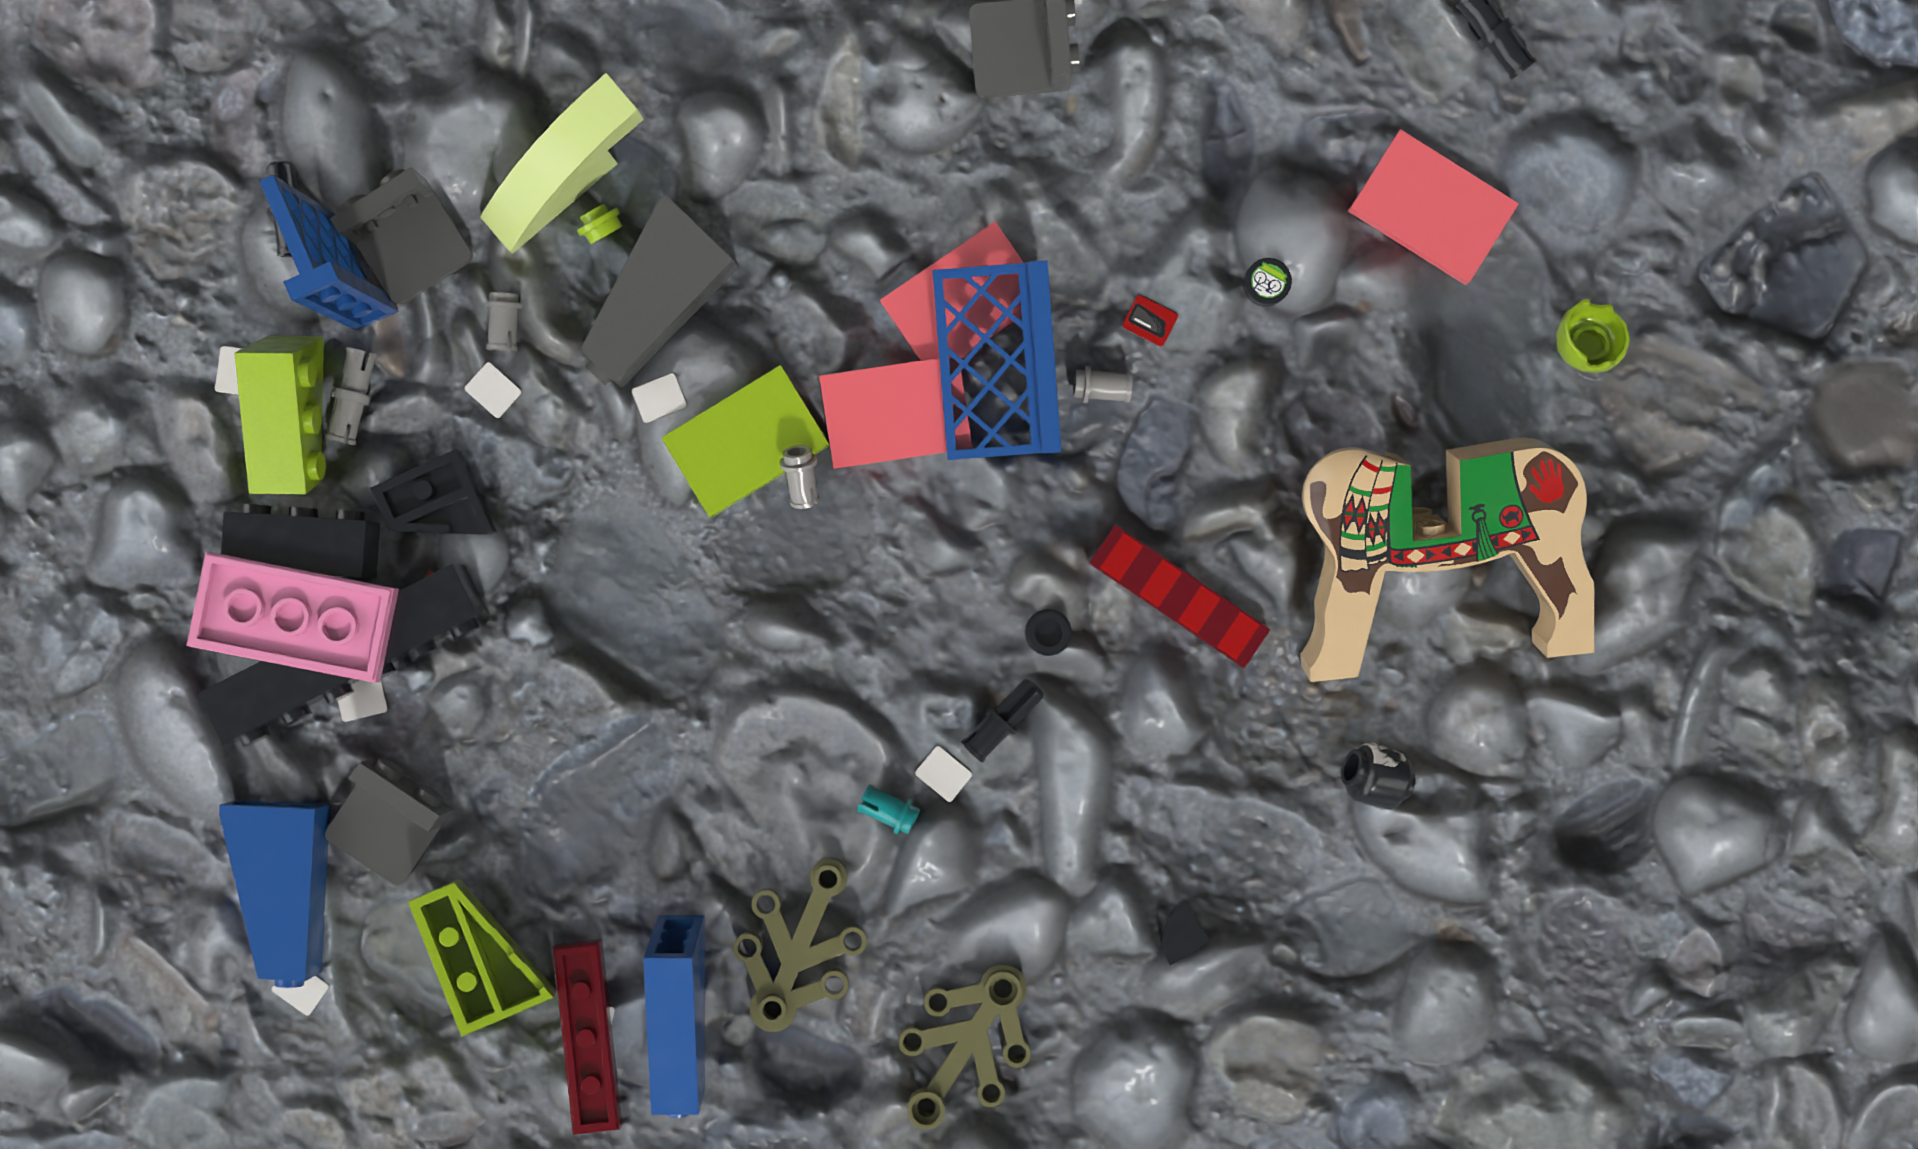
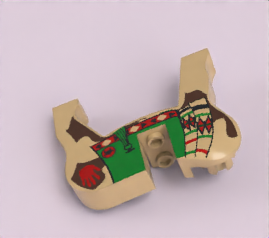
M1526 437L1446 450L1447 523L1438 514L1432 515V509L1412 508L1411 465L1399 455L1386 451L1384 455L1359 447H1346L1323 456L1309 471L1302 491V503L1305 514L1325 546V560L1314 599V628L1307 645L1300 653L1301 667L1310 682L1358 677L1385 571L1432 572L1451 570L1485 563L1510 554L1539 599L1540 613L1535 626L1532 628V643L1547 658L1594 653V581L1587 569L1581 546V528L1586 513L1587 495L1584 480L1575 464L1548 444Z

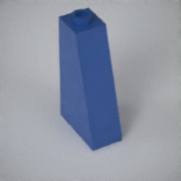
M235 800L220 804L219 818L257 979L275 980L274 986L280 988L304 986L305 981L321 973L328 856V840L325 837V832L329 826L330 804Z
M658 915L643 957L651 1115H667L672 1118H682L688 1115H699L705 1092V915Z

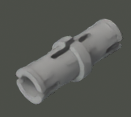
M346 347V357L338 388L333 387L331 397H335L327 434H325L324 438L356 445L355 440L364 405L369 406L371 396L367 395L377 355Z

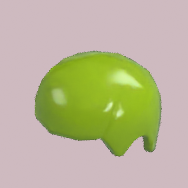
M1590 299L1581 300L1564 314L1555 335L1557 351L1565 363L1577 370L1589 373L1606 372L1615 367L1625 357L1630 343L1627 324L1614 311L1611 304H1592Z

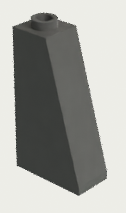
M666 194L657 202L580 349L591 359L585 367L604 385L612 380L623 388L738 269L734 260Z

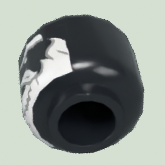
M1365 743L1359 748L1350 751L1341 769L1342 783L1345 784L1348 795L1357 802L1381 810L1394 809L1403 800L1408 799L1415 788L1416 778L1413 774V767L1409 757L1401 751L1377 743Z

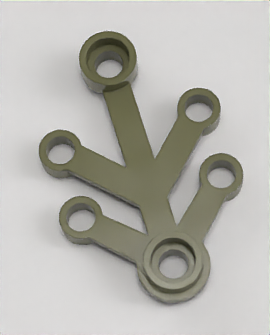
M824 857L813 866L810 873V883L813 887V892L793 939L780 909L782 901L779 893L772 888H763L753 897V912L758 917L763 918L781 962V967L775 981H773L761 955L763 941L757 933L753 931L743 932L734 942L733 952L740 961L745 962L756 989V993L750 1002L751 1018L759 1028L765 1031H781L793 1022L798 1008L825 997L839 999L848 990L849 977L840 968H831L823 974L822 979L792 989L800 971L844 953L850 956L858 955L866 948L868 936L866 931L859 925H849L842 930L841 934L810 946L830 897L842 892L848 881L847 867L838 858ZM824 870L833 871L837 876V883L833 886L823 885L820 881V873ZM763 895L771 896L775 901V908L771 911L762 910L758 904L759 897ZM850 932L858 933L862 938L861 945L856 948L847 946L844 940L845 935ZM743 939L753 940L757 946L756 952L750 955L743 953L740 949V941ZM830 976H838L843 980L844 986L839 991H832L827 987L826 980ZM769 1001H776L780 1004L782 1012L777 1016H770L765 1011V1004Z
M997 964L985 971L980 983L952 989L935 985L926 991L924 1007L930 1015L935 1017L944 1016L952 1007L981 1003L971 1019L924 1029L918 1025L911 1024L901 1030L898 1045L900 1050L908 1056H917L924 1049L955 1043L928 1087L915 1090L908 1100V1118L917 1128L929 1130L937 1127L942 1122L945 1115V1101L943 1098L972 1053L979 1078L977 1096L980 1103L986 1107L994 1108L1004 1101L1005 1086L1003 1081L997 1077L988 1035V1028L998 1013L1006 1039L1002 1049L1004 1061L1013 1068H1021L1029 1062L1031 1058L1030 1045L1023 1038L1017 1007L1023 1002L1026 995V982L1024 976L1016 967L1009 964ZM998 980H1008L1012 985L1010 992L1004 995L998 994L994 990V984ZM936 993L943 994L947 999L946 1005L939 1009L932 1007L929 1003L930 997ZM909 1033H916L921 1037L922 1042L918 1047L910 1048L904 1043V1037ZM1016 1044L1023 1046L1026 1051L1025 1055L1020 1059H1012L1008 1055V1050L1011 1046ZM994 1084L1000 1089V1093L996 1098L989 1099L983 1095V1088L986 1085ZM929 1098L935 1103V1108L928 1113L922 1112L918 1108V1102L921 1099Z

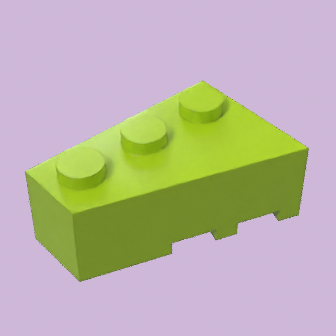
M268 335L234 353L249 494H307L321 483L326 470L325 456L322 452L324 336Z
M461 879L440 886L408 901L461 1037L554 998L556 993L555 987Z

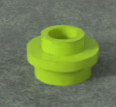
M602 204L581 216L580 219L585 226L577 230L580 237L585 234L589 243L593 244L621 228L623 225L617 215L621 214L618 207L608 211L605 204Z

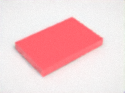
M1400 129L1348 209V212L1466 285L1475 275L1519 203Z
M995 221L880 299V303L920 361L939 358L932 270L1024 262ZM1018 274L998 275L986 291L1004 307L1008 308L1019 295ZM990 276L971 278L982 287ZM963 278L943 280L944 299L958 312L977 293V290ZM981 295L964 317L986 334L1003 313ZM1020 302L1011 311L1019 320L1021 319ZM945 308L946 327H948L956 316ZM1006 317L989 338L992 339L1014 324V322ZM959 321L947 335L948 347L963 359L981 338L963 322Z
M949 356L951 375L959 366V363ZM939 358L819 376L833 469L947 452ZM960 372L951 382L952 395L966 406L962 373ZM953 403L955 422L963 410ZM968 415L955 429L956 449L972 448Z

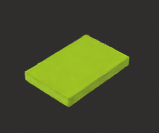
M781 365L661 437L709 518L715 517L784 475L786 472L781 470L779 462L783 458V451L785 449L804 445L810 447L811 453L816 455L830 447V444Z

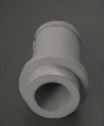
M491 292L489 293V301L484 303V307L489 308L488 344L486 349L516 352L518 310H522V304L518 303V294Z
M1085 366L1084 370L1075 369L1073 398H1081L1082 403H1088V399L1116 400L1129 403L1132 394V373L1091 371L1090 366Z
M804 445L785 449L783 451V458L779 462L781 470L786 472L790 505L796 509L811 508L814 506L813 503L818 504L820 502L814 466L818 462L817 457L811 453L810 447Z

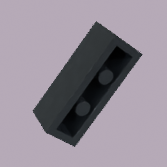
M242 504L241 512L224 511L221 554L332 576L377 578L380 523L365 521V512L336 510L335 519L318 518V509L289 507L288 516L271 515L272 506Z

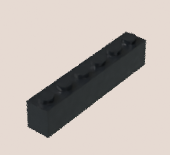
M451 564L398 591L381 679L396 671L393 663L407 656L410 657L411 661L419 660L438 650L435 642L450 634L454 640L467 636L480 628L478 620L490 615L465 565ZM260 661L197 693L222 745L240 741L242 746L246 747L268 737L270 733L267 728L281 720L287 726L311 715L312 711L309 706L323 699L326 700L327 704H331L354 693L351 685L360 680Z

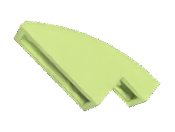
M607 73L576 99L535 141L499 186L480 216L512 254L618 164L608 150L644 120L638 109Z

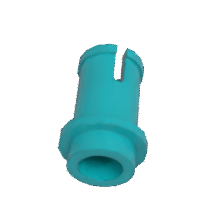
M871 784L866 788L861 798L863 801L859 803L857 812L864 813L895 828L893 833L897 835L900 831L909 834L920 811V808L912 805L914 800L902 801L875 788Z

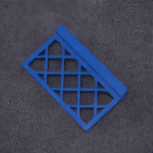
M275 175L259 180L299 272V275L283 281L292 301L354 330L361 329L399 312L395 302L389 298L385 291L367 281L351 241L339 234L330 219L336 214Z
M1048 260L932 270L947 460L1062 452ZM1018 274L1019 295L1008 308L1004 307L986 291L998 275ZM990 276L982 287L971 277ZM963 278L977 290V293L960 312L944 299V279ZM981 295L1003 313L986 334L964 317ZM1019 302L1021 320L1011 313ZM945 308L956 316L948 327H946ZM1006 317L1022 329L1023 342L1011 356L989 338ZM959 321L963 322L981 338L964 360L948 347L947 335ZM985 342L1007 360L989 382L967 364ZM1023 349L1025 368L1015 361ZM949 355L959 363V366L951 375ZM1010 364L1026 377V389L1014 403L993 386ZM963 368L985 385L967 407L952 395L951 382ZM988 390L992 391L1010 407L992 429L971 411ZM1026 397L1028 415L1018 408ZM953 403L963 410L955 422ZM1014 411L1029 423L1030 444L1010 445L996 433ZM967 415L988 432L976 448L956 449L955 429ZM992 437L1003 445L985 447Z

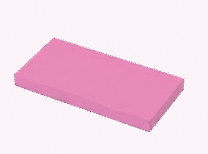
M205 552L187 646L378 683L381 681L399 589L235 556Z

